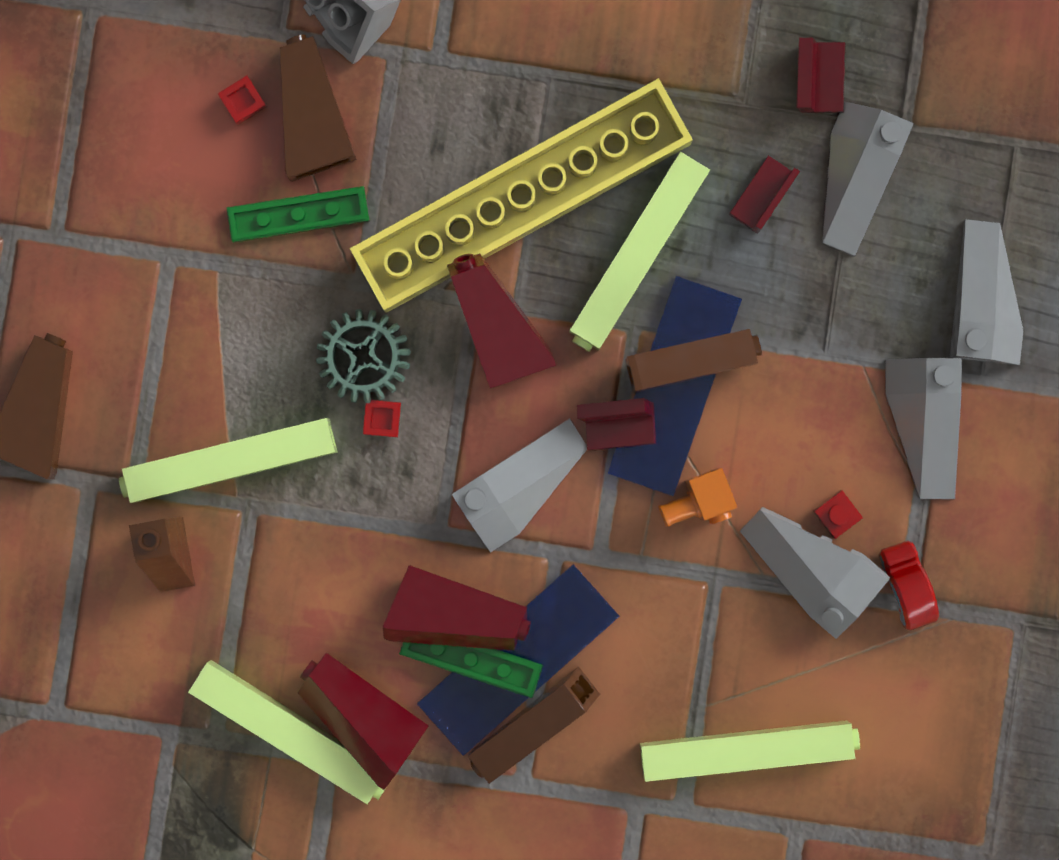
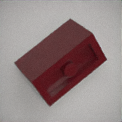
M813 37L799 38L797 108L802 113H844L845 42H816Z
M768 155L729 215L758 234L800 171L795 167L791 171Z
M645 398L577 405V419L586 422L588 451L656 444L654 403Z

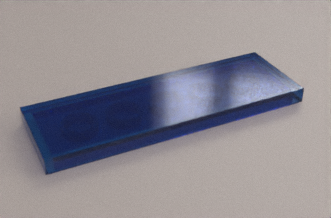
M676 276L650 351L730 333L742 299ZM716 374L635 393L633 399L645 398L654 403L656 444L616 448L607 474L674 496Z
M572 564L525 606L527 607V620L531 621L525 641L519 640L515 651H500L544 665L535 690L536 692L620 616L576 566ZM451 672L424 696L417 705L464 756L529 697Z

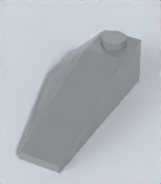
M305 0L306 4L303 8L309 16L314 14L325 30L322 32V35L327 42L354 64L361 59L389 28L401 0Z
M844 101V113H839L830 134L823 244L851 256L856 255L914 123L881 109Z
M965 219L949 358L1020 365L1023 326L1000 223Z
M962 358L885 360V396L896 423L895 427L901 439L919 499H955L961 409Z
M568 419L452 494L490 553L521 533L585 453L587 445L572 421Z
M764 507L740 530L741 534L806 613L835 639L860 616L890 578L864 554L854 549L851 552L833 544V539L824 535L821 538L803 530L800 524Z

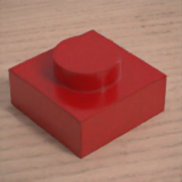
M247 75L217 93L237 125L267 107Z
M371 400L370 403H366L363 434L398 438L402 403Z
M843 490L837 492L813 511L834 539L863 519Z

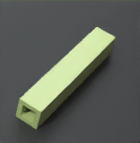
M680 151L570 329L569 333L575 336L572 340L573 343L588 352L591 351L592 347L598 351L600 350L707 177L710 169Z
M324 418L123 468V477H119V485L123 497H129L130 503H137L338 453L330 419Z
M210 660L206 663L188 693L367 805L372 797L379 800L384 790L378 787L337 738L214 661Z
M849 721L640 743L645 782L856 759L855 750L860 749L858 729H852V724Z

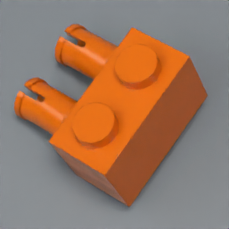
M716 468L685 480L688 488L686 496L658 506L667 527L694 516L704 521L708 519L710 524H716L731 518L732 514L730 511L738 508L723 468Z

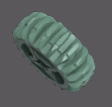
M357 309L355 312L356 321H351L349 314L345 312L342 314L345 325L341 327L335 320L330 322L331 326L337 330L334 335L328 331L322 332V336L330 340L329 345L317 344L318 350L327 352V357L316 358L317 364H328V368L319 373L320 377L325 378L332 375L333 379L328 382L327 387L333 389L340 384L341 388L337 394L340 398H343L348 390L352 391L350 399L353 403H357L359 393H364L365 403H370L372 400L371 392L374 391L378 399L383 400L385 399L382 391L383 387L386 386L390 392L394 393L397 389L390 383L393 378L400 382L405 380L402 374L397 373L398 368H410L409 363L400 361V356L411 354L410 349H399V345L405 343L408 339L406 335H401L397 338L393 336L400 329L397 323L393 324L389 329L385 327L389 322V316L383 315L379 323L375 322V310H370L368 320H363L362 310ZM355 329H373L370 336L368 335L364 342L360 344H353L343 339L347 333ZM382 335L387 338L392 349V362L390 366L381 361L376 355L378 341ZM337 347L346 352L351 359V364L345 378L341 376L336 366L335 353ZM351 347L356 351L358 349L363 351V347H369L368 354L372 357V360L379 363V366L371 362L368 365L364 362V366H358V357L348 348ZM367 369H374L384 374L383 378L373 384H354L357 377H360L361 373Z

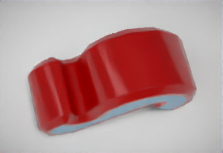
M907 540L881 549L879 553L880 562L884 572L890 577L888 582L899 604L900 620L903 627L911 631L937 622L939 609L929 577L920 563L918 551L913 542Z

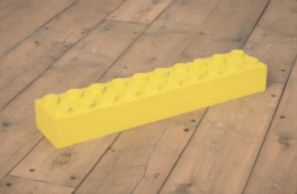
M658 78L351 247L350 250L383 310L387 313L451 278L447 265L453 263L455 258L464 254L477 255L480 253L485 259L689 147L693 139Z

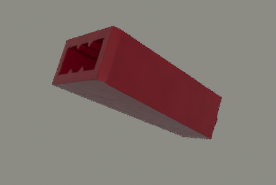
M480 253L477 255H461L455 258L453 263L447 265L490 389L556 366L547 343Z
M409 565L383 624V636L385 640L393 642L515 651L518 641H525L531 621L527 620V607Z
M325 653L318 664L312 660L301 674L300 678L305 682L298 691V694L378 787L385 790L429 725L332 656Z

